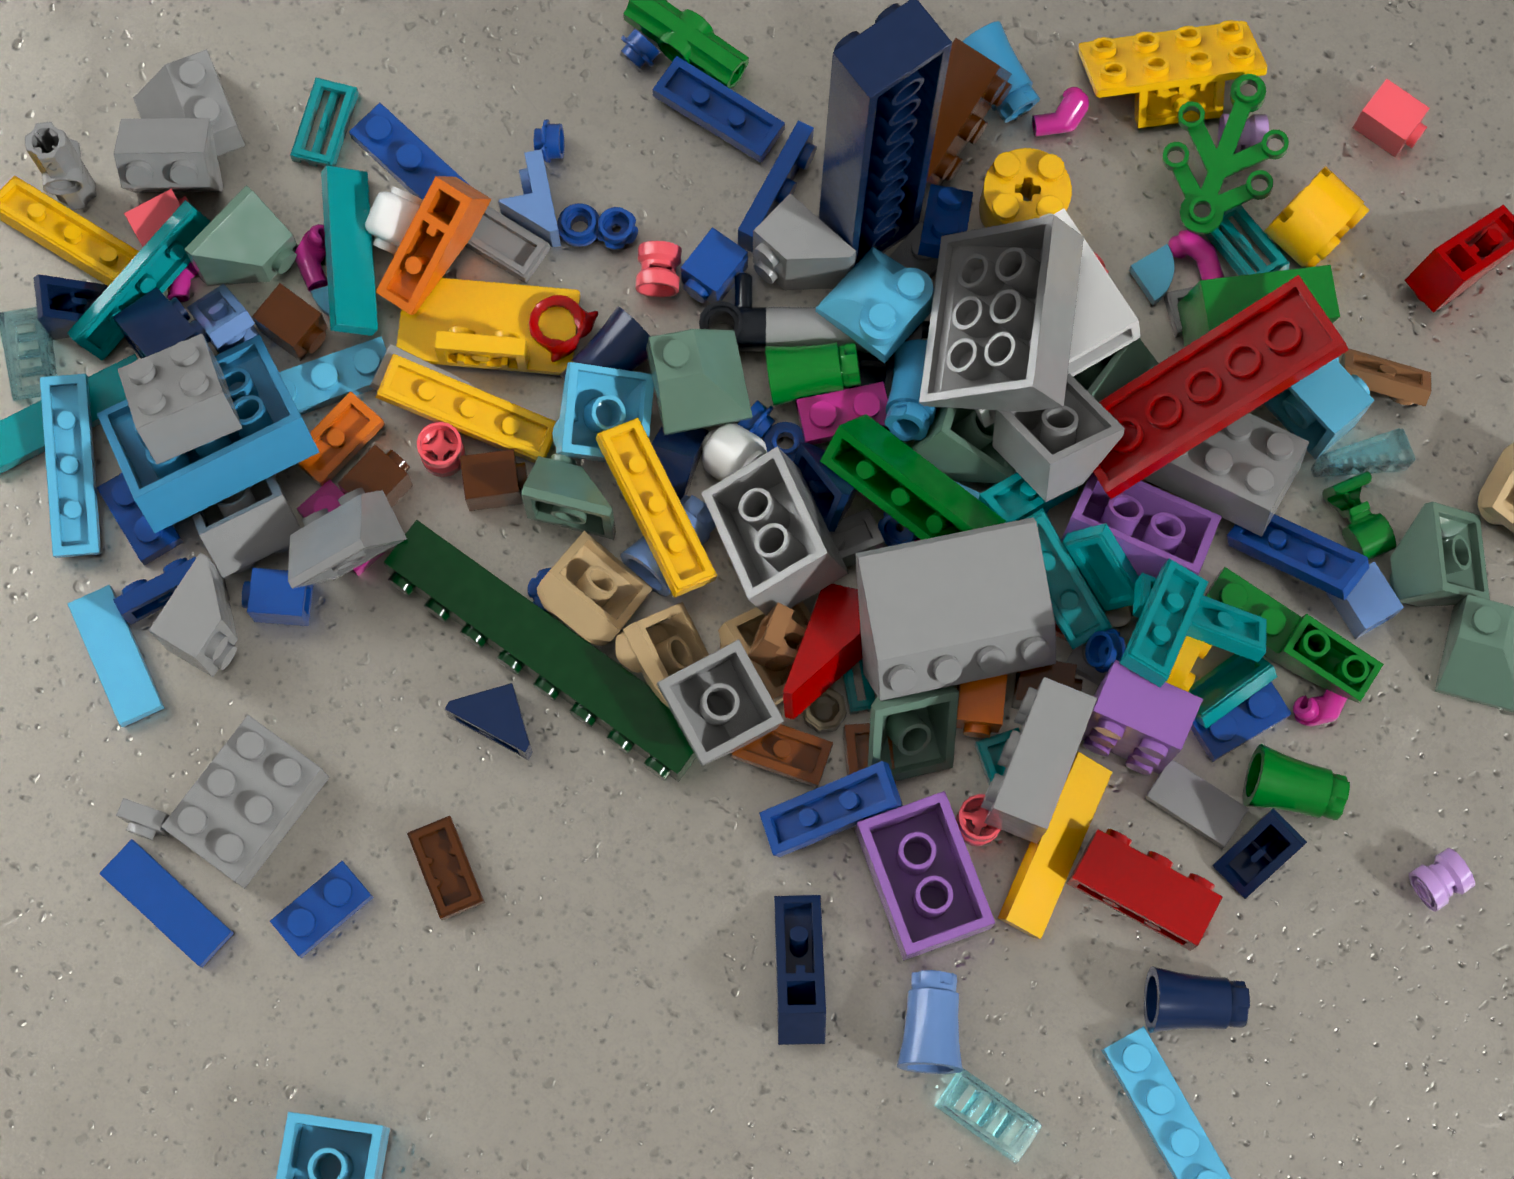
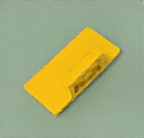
M1227 20L1214 25L1200 27L1183 26L1177 30L1155 33L1140 32L1133 36L1118 38L1101 37L1093 41L1079 43V55L1096 97L1102 98L1135 93L1134 119L1138 129L1178 123L1179 109L1187 102H1197L1204 108V120L1219 118L1223 114L1225 81L1234 80L1244 74H1254L1257 76L1267 74L1266 61L1246 21ZM1191 110L1183 115L1184 120L1187 122L1197 121L1200 118L1197 112Z
M441 278L415 315H410L401 309L396 347L430 364L560 375L567 368V363L571 362L574 358L575 350L570 355L552 362L551 352L539 345L530 334L528 324L530 314L537 303L553 295L568 296L580 305V291L576 289ZM563 307L548 308L539 318L538 326L540 331L550 339H560L565 342L577 334V326L573 316Z

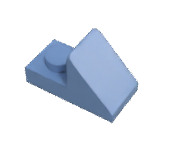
M542 149L524 152L527 168L519 170L524 195L500 199L498 201L500 212L505 217L548 242L552 248L561 246Z
M224 283L187 307L193 318L204 328L211 339L212 345L219 354L259 335L254 327L255 323L247 310Z

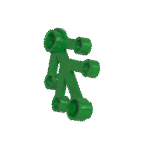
M1244 74L1236 78L1232 83L1230 101L1233 107L1217 149L1204 124V108L1197 102H1187L1179 109L1178 123L1182 129L1188 131L1207 171L1202 188H1200L1188 166L1189 150L1185 144L1181 142L1169 143L1163 150L1162 160L1164 166L1173 172L1185 197L1180 207V219L1184 227L1192 233L1203 235L1215 231L1223 221L1224 212L1252 199H1265L1272 192V176L1264 170H1256L1248 176L1246 184L1219 194L1225 178L1267 159H1280L1288 150L1289 140L1287 135L1281 130H1270L1263 136L1262 142L1234 154L1249 113L1258 110L1265 101L1266 86L1257 75ZM1250 84L1256 88L1257 92L1253 96H1244L1240 88ZM1190 110L1195 111L1199 114L1200 118L1196 122L1189 123L1184 120V113ZM1276 138L1281 140L1283 147L1278 151H1273L1267 147L1266 143L1270 139ZM1175 150L1180 151L1184 155V159L1179 163H1173L1168 159V154ZM1255 179H1263L1267 182L1268 187L1264 191H1256L1252 188L1251 183ZM1198 205H1206L1211 212L1207 217L1200 218L1195 215L1193 210Z

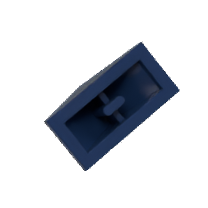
M38 274L33 277L38 320L53 340L69 338L70 336L67 332L108 286Z
M661 426L652 442V446L679 500L687 495L702 453V443L709 430L700 428L664 435Z
M800 443L793 462L800 468L829 532H835L850 508L857 490L820 462L826 450L810 443Z
M512 683L448 702L445 711L450 719L527 760L530 759L533 751Z
M1273 808L1260 818L1212 866L1246 899L1300 850L1307 841Z

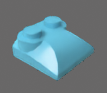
M872 247L816 307V312L885 363L931 313L934 295L933 282L926 272L918 268H906Z
M568 362L560 418L555 423L552 432L553 442L557 448L556 453L571 458L606 462L596 441L597 433L635 418H639L649 438L654 392L652 375Z

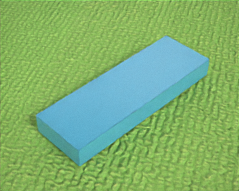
M107 585L67 604L117 721L121 727H125L165 709L129 624L121 616L113 601L116 598V594L113 588Z

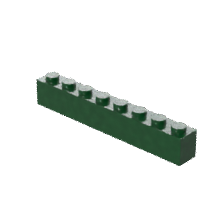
M418 520L414 522L405 534L407 539L397 544L383 562L388 573L391 575L388 581L395 588L407 596H410L414 591L427 600L424 607L441 621L446 622L450 617L463 626L460 633L467 640L479 648H482L486 643L500 653L496 659L513 673L518 675L521 670H524L536 680L533 686L553 701L560 696L572 705V708L569 710L570 713L582 723L592 727L596 722L610 732L606 738L618 749L627 754L633 749L645 757L646 761L643 765L657 777L666 780L670 775L678 782L697 757L672 711L661 702L649 685Z

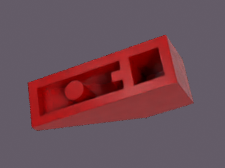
M1503 204L1435 248L1404 281L1415 292V295L1421 302L1425 303L1433 313L1462 294L1514 252V215Z
M832 583L820 591L783 689L785 718L794 720L862 659L858 589Z

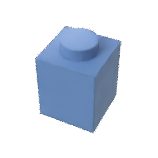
M1375 561L1369 564V569L1345 600L1327 593L1355 639L1394 618L1404 608Z

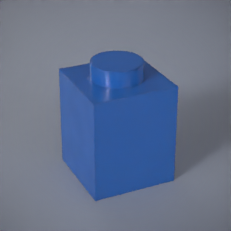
M712 227L681 266V281L684 284V290L701 303H704L706 300L710 303L722 301L735 285V276L739 273H744L748 268V251Z
M252 568L251 581H245L243 584L242 607L247 608V613L254 622L309 626L314 584L292 589L288 582V570Z

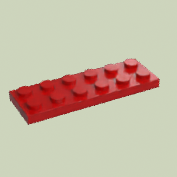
M1297 275L1099 401L1125 428L1122 438L1093 471L1110 499H1113L1349 350L1345 341L1301 277Z

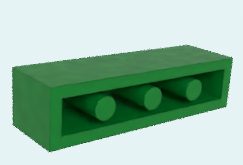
M867 414L839 425L820 462L921 540L1002 524L1006 521Z

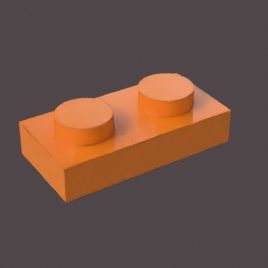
M350 391L310 432L319 453L296 465L316 483L323 486L329 479L332 480L382 429L385 423L381 417Z

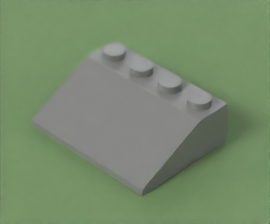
M1055 215L941 236L919 398L921 405L1017 412L1064 407L1084 236Z
M1033 517L855 553L863 674L880 701L1056 664L1055 619L1037 521Z

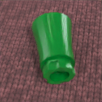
M837 342L793 347L765 346L769 385L774 408L801 398L843 391L844 387L861 386L855 342L839 346Z
M1259 744L1251 757L1243 787V804L1249 807L1274 808L1315 818L1323 816L1328 819L1338 820L1343 814L1348 800L1350 782H1348L1346 776L1334 774L1331 769L1309 764L1282 754L1266 745Z

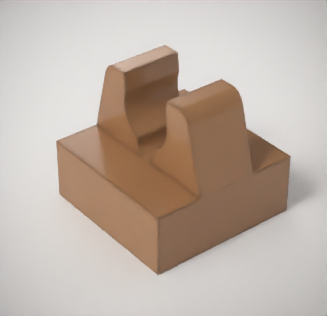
M779 602L760 622L748 654L750 660L762 666L768 661L784 665H791L798 651L790 648L786 640L799 645L806 631L792 619L794 610Z

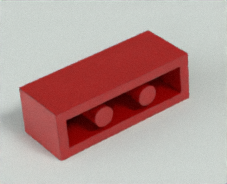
M1098 829L1092 835L1067 884L1189 951L1197 947L1223 896L1213 891L1215 885L1199 875L1190 873L1186 877L1171 869L1173 862L1156 852L1148 851L1147 855L1130 847L1132 840L1118 831L1107 829L1106 833Z

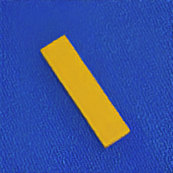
M15 175L0 189V220L107 286L113 282L139 252Z
M396 354L392 355L375 398L433 422L449 423L458 432L501 450L514 449L516 456L532 463L536 462L538 456L547 457L553 441L552 432L556 421Z
M639 418L597 433L596 441L673 597H678L715 581L717 574Z
M1077 751L1049 827L1037 844L1030 842L998 919L1032 938H1042L1112 771Z

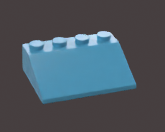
M260 334L215 356L224 374L242 429L157 465L136 430L127 399L97 413L133 499L154 533L319 453Z

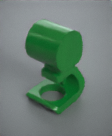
M1366 471L1324 489L1322 495L1325 503L1336 509L1343 518H1347L1349 521L1347 527L1342 529V536L1347 547L1371 560L1396 548V539L1387 519L1381 513L1372 514L1368 501L1363 503L1360 501L1362 486L1370 483L1372 480L1370 472Z

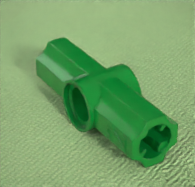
M629 0L628 6L623 13L624 21L658 43L659 49L670 61H673L678 56L728 88L734 87L741 79L749 64V57L715 35L711 25L702 16L689 9H685L682 12L666 0Z

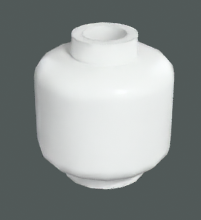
M394 186L391 192H380L376 196L365 222V228L368 233L376 237L373 245L395 255L423 199Z
M727 423L717 430L710 431L704 438L702 443V464L707 473L721 481L766 454V444L759 436L736 423Z

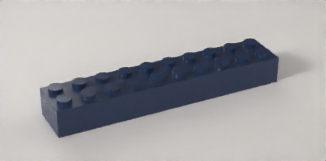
M909 0L902 6L898 3L890 5L879 14L874 25L862 33L853 31L842 38L835 46L832 56L819 219L856 250L855 265L872 247L885 253L905 239L920 220L952 41L918 0Z

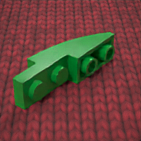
M1226 567L1219 572L1205 594L1206 597L1267 619L1265 657L1314 684L1359 703L1362 701L1384 665L1310 615L1299 616Z

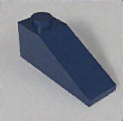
M821 895L774 896L778 1045L825 1044L826 997Z

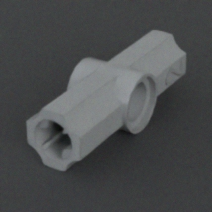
M52 122L36 123L32 132L25 136V146L28 154L42 174L43 190L46 193L56 195L58 200L66 203L71 210L86 208L89 201L96 197V185L81 160L80 144L75 140L69 139L66 133L54 127Z

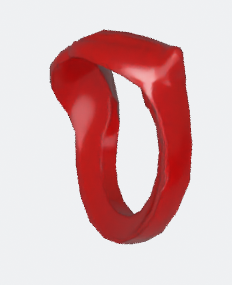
M553 295L544 298L536 304L530 314L528 323L530 334L539 345L551 352V361L556 362L573 353L578 346L579 340L586 337L592 331L595 320L598 317V311L587 312L568 296ZM563 307L568 310L573 316L578 333L565 342L560 339H550L544 336L538 324L540 316L548 308Z

